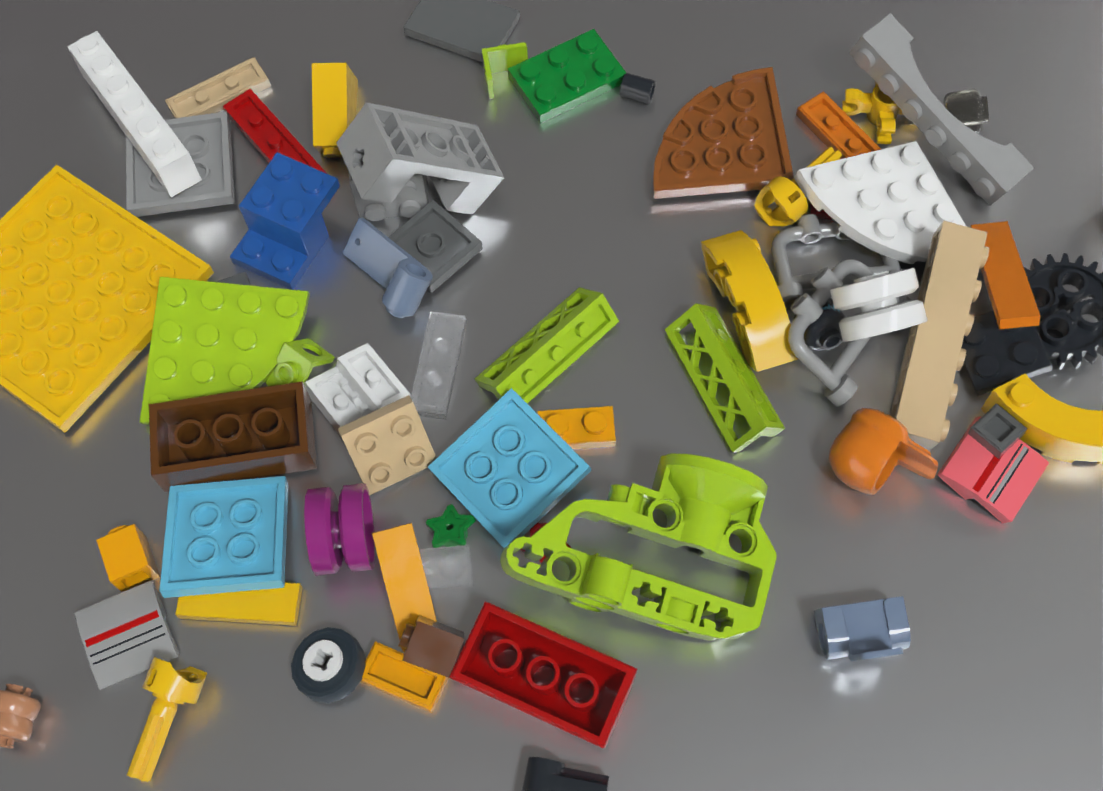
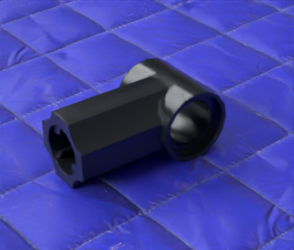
M529 757L522 791H607L609 776L566 768L564 763L547 758Z

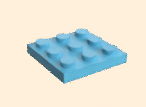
M512 388L428 466L433 474L503 548L516 538L523 537L592 471L591 467Z
M286 476L170 486L159 589L163 598L285 588L289 488Z

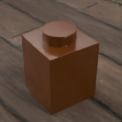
M418 615L415 625L406 624L398 646L405 649L402 661L449 678L465 637L463 631Z

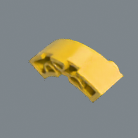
M742 230L701 241L707 275L715 283L722 297L728 296L730 303L737 310V312L732 314V320L739 338L742 354L748 365L756 372L798 360L792 352L788 341L791 324L783 299L769 266L761 254L758 241L755 238L751 239Z
M1026 373L993 389L981 407V410L986 414L997 403L1027 428L1020 440L1040 450L1043 456L1069 463L1078 460L1097 461V464H1103V410H1087L1063 403L1040 389Z

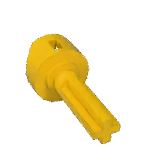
M830 146L807 167L840 160L842 154L839 150L834 151ZM782 176L773 178L760 190L754 205L760 218L769 226L793 225L808 209L807 199L795 179L789 180ZM775 202L777 205L775 209L772 210L768 207L770 204Z
M155 656L153 657L142 688L151 691L152 695L157 698L152 704L127 776L141 781H151L172 721L176 715L178 704L184 705V702L197 703L207 672L192 666L175 670L170 662Z

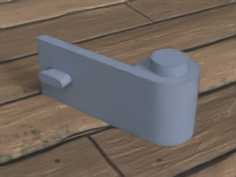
M358 218L342 254L386 289L382 302L386 306L385 308L388 313L398 318L413 316L432 281L433 275L425 266L366 219Z

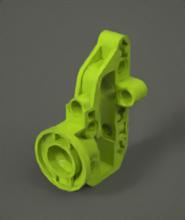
M670 453L663 455L659 460L652 489L635 483H631V487L613 484L610 487L607 501L593 499L574 501L531 537L523 536L516 538L506 546L501 553V567L507 575L516 580L569 598L568 602L574 606L594 612L610 611L687 637L714 641L752 631L760 626L777 558L776 551L759 522L768 486L757 475L731 463L692 454ZM654 509H660L666 514L667 525L665 528L658 526L654 522ZM577 517L594 522L600 520L628 528L627 533L672 548L681 546L697 548L701 550L700 557L745 571L749 574V580L743 604L632 569V564L601 557L599 553L590 555L566 546V541L572 521ZM731 534L738 536L741 540L742 549L740 553H737L730 547L729 537ZM524 549L525 558L537 562L544 555L546 558L541 565L528 562L520 567L518 566L519 559L513 556V554ZM555 560L563 561L569 567L570 575L567 581H560L553 575L552 564ZM640 588L641 596L649 599L654 598V601H645L637 604L638 597L632 595V591ZM716 614L715 619L721 622V627L716 628L714 621L705 618L701 619V617Z

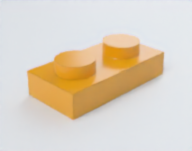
M613 406L537 411L538 415L572 449L616 447Z

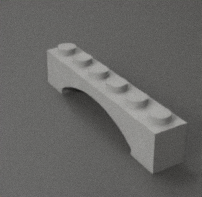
M889 13L864 33L849 53L855 59L857 65L874 79L880 90L898 105L904 116L921 130L926 136L927 141L945 156L951 167L969 182L975 193L991 206L1030 173L1034 167L1011 142L1005 146L981 136L964 125L942 105L926 84L915 63L910 46L914 39L913 36Z

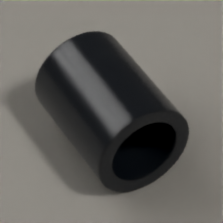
M626 73L622 80L620 96L650 104L654 95L656 81Z

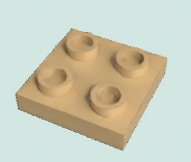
M409 395L337 428L361 481L366 483L370 495L428 468L437 459Z

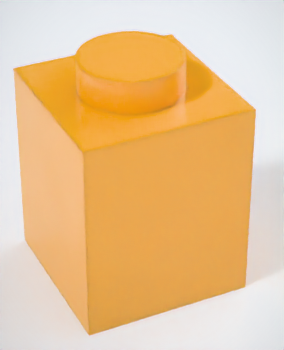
M135 524L115 527L106 536L96 540L109 581L121 592L160 577L147 537Z

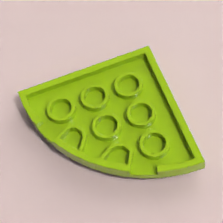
M160 277L140 423L149 425V404L249 390L263 385L277 366V358L284 343L294 341L301 331L307 313L309 292Z

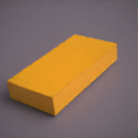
M375 641L365 660L366 666L360 682L433 713L449 678L402 661V652Z

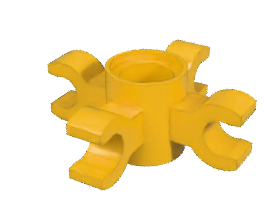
M876 82L872 93H863L855 88L845 90L842 110L848 116L866 113L868 120L877 126V144H891V134H895L896 130L895 120L897 115H904L898 105L880 90Z

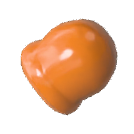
M861 408L853 413L850 422L841 430L829 450V461L836 477L850 488L869 495H874L881 489L897 465H901L930 480L934 478L938 470L937 460L931 456L929 450L909 438L907 428L901 422L873 408Z

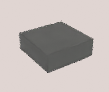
M996 403L970 427L968 434L999 459L1025 434L1027 428Z

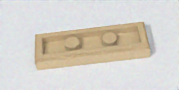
M252 57L166 99L165 102L174 118L218 113L224 110L223 105L248 89L257 94L271 87V84L255 57Z

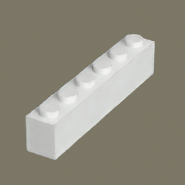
M96 31L82 37L67 46L82 76L170 197L202 181L190 153L99 32Z

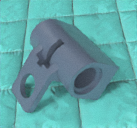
M903 596L824 607L814 611L820 647L826 660L848 657L853 662L903 654V649L910 647L911 635Z

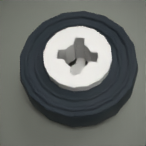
M327 627L314 631L303 639L295 650L291 663L292 679L298 690L313 701L332 703L342 700L352 693L362 680L366 666L365 654L357 639L342 629ZM327 660L328 663L326 664V667L323 670V664Z

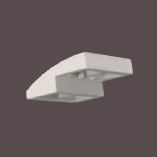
M369 343L338 357L336 367L306 381L304 385L310 399L339 435L340 433L337 428L411 395Z

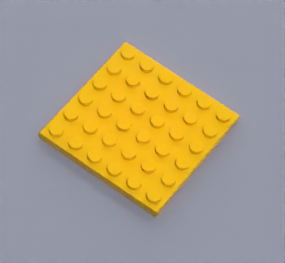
M56 164L0 219V386L62 432L66 433L151 341L160 277L207 281L214 271L209 264Z

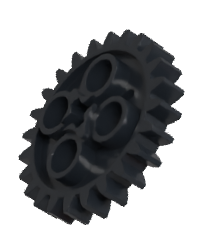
M1063 253L1060 262H1055L1053 256L1047 254L1044 265L1034 258L1032 259L1030 270L1024 267L1034 299L1041 301L1045 305L1038 307L1040 321L1044 320V322L1036 326V329L1049 359L1056 360L1059 370L1063 369L1066 360H1070L1074 368L1078 369L1083 357L1092 365L1098 357L1097 353L1103 356V272L1100 274L1096 272L1097 261L1091 263L1088 267L1083 266L1084 259L1081 255L1076 259L1075 263L1069 262L1067 253ZM1062 285H1072L1078 291L1069 292ZM1087 297H1092V298H1093V299H1087V300L1082 301V299H1085V298H1087ZM1081 315H1092L1098 322H1088ZM1047 330H1058L1064 337L1054 338L1047 333Z

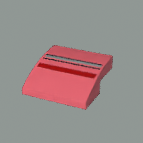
M981 416L975 417L937 476L964 500L974 498L1002 524L1012 522L1049 462L1020 439L998 459L968 434L970 427L981 418Z

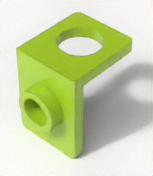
M525 42L482 49L489 99L494 98L491 73L508 71V68L527 60L528 52Z
M309 338L285 342L277 358L278 364L267 379L266 385L269 387L302 381L305 385L313 367L332 363L335 357ZM303 348L312 350L319 356L312 355L306 352Z

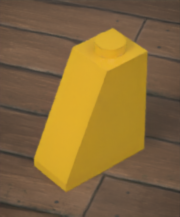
M346 62L312 63L313 147L327 158L342 157L336 143L356 117L358 79Z

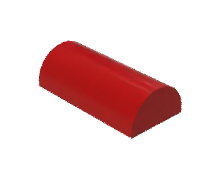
M485 601L449 678L605 749L624 709L638 669Z

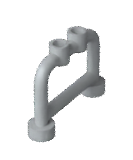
M804 215L797 220V227L784 229L775 236L771 244V253L779 283L778 289L786 310H791L793 303L804 294L803 289L816 288L811 283V280L817 274L792 276L786 253V245L789 242L800 240L804 244H813L821 238L835 236L839 240L851 239L839 230L841 225L833 218L832 223L819 224L816 215ZM882 254L884 266L868 267L874 274L888 270L890 274L903 271L900 269L898 260ZM848 274L842 280L843 285L853 284L854 279L858 278Z
M853 259L841 261L832 270L828 267L821 269L811 280V283L817 288L812 297L805 293L791 306V310L797 316L789 328L788 341L790 348L795 356L827 387L824 395L836 407L846 403L855 394L858 385L845 373L871 337L849 341L829 368L807 347L804 342V332L822 314V307L832 297L830 290L843 286L842 280L846 275L852 274L857 278H862L874 274L862 262ZM907 295L896 297L897 303L911 300Z

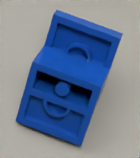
M277 152L239 205L249 230L230 255L232 263L287 289L294 290L329 238L322 212L340 187L338 178Z

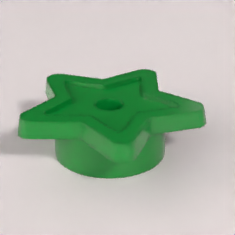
M450 504L442 516L427 519L426 526L434 532L432 547L436 549L441 546H465L468 528L476 521L474 516L458 514L454 505ZM449 525H453L452 529H447Z

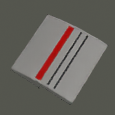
M153 580L74 612L81 641L99 690L148 670L154 656L165 661L180 656L165 619L168 616Z

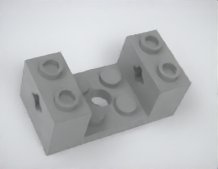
M366 102L336 143L357 187V191L361 198L366 200L392 203L414 174H420L430 177L447 211L474 214L505 178L478 125Z

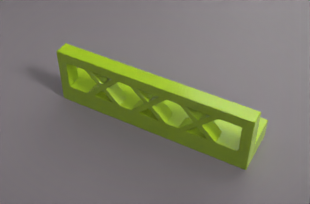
M579 287L474 379L479 387L494 393L498 400L512 388L528 404L620 321L603 293Z
M696 303L664 329L732 452H740L760 436L775 437L785 429L716 307ZM689 323H692L696 330L693 346L686 345L679 333ZM701 352L709 353L713 360L710 376L703 375L699 369ZM718 382L726 384L730 390L728 407L719 405L715 398ZM736 414L744 415L751 427V430L739 439L733 430Z

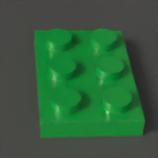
M595 29L508 68L509 79L540 124L621 86L626 71Z

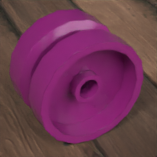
M366 483L343 485L339 495V503L331 487L307 489L304 506L305 534L309 561L315 576L338 573L342 566L343 556L351 572L373 570L376 547L372 533L375 532L372 504Z

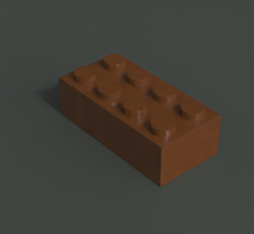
M303 381L149 404L151 476L164 492H169L170 486L255 479L317 469L312 401Z

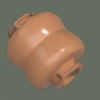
M6 684V689L0 690V747L13 749L15 741L26 742L31 738L33 721L41 710L40 701L30 697L31 693H33L32 689H23V686Z

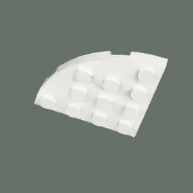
M917 141L802 168L794 176L798 186L811 204L819 212L824 210L841 225L839 230L868 249L909 264H914L916 261L926 262L932 236L943 220L966 226Z

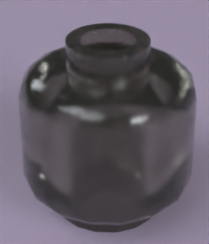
M977 89L949 92L945 95L943 106L974 132L980 133L983 129V124L989 123L987 96H981Z

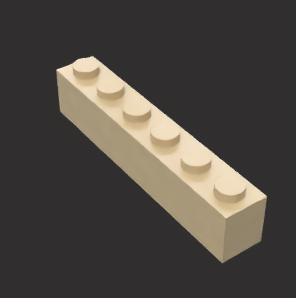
M943 220L932 236L917 299L923 302L928 321L911 326L890 411V416L907 428L909 438L927 450H931L940 441L944 442L949 431L950 420L945 419L947 408L953 405L957 396L958 384L953 383L955 373L961 370L965 360L966 349L961 348L963 338L969 335L973 325L974 315L969 314L971 303L975 302L979 296L982 281L977 280L979 268L982 269L985 266L989 255V247L985 246L988 232Z

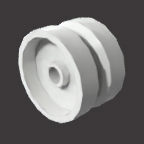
M915 268L892 274L888 270L854 279L853 284L830 290L835 309L843 311L860 307L861 313L845 317L839 322L843 342L877 336L928 321L922 301L910 300L897 303L896 297L915 292L919 287Z

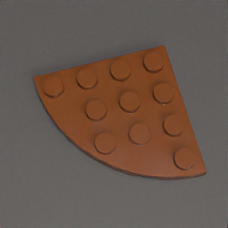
M773 67L755 69L733 75L731 81L715 88L712 86L707 87L682 107L664 132L662 143L655 158L653 175L654 199L761 190L775 177L782 176L789 180L794 178Z

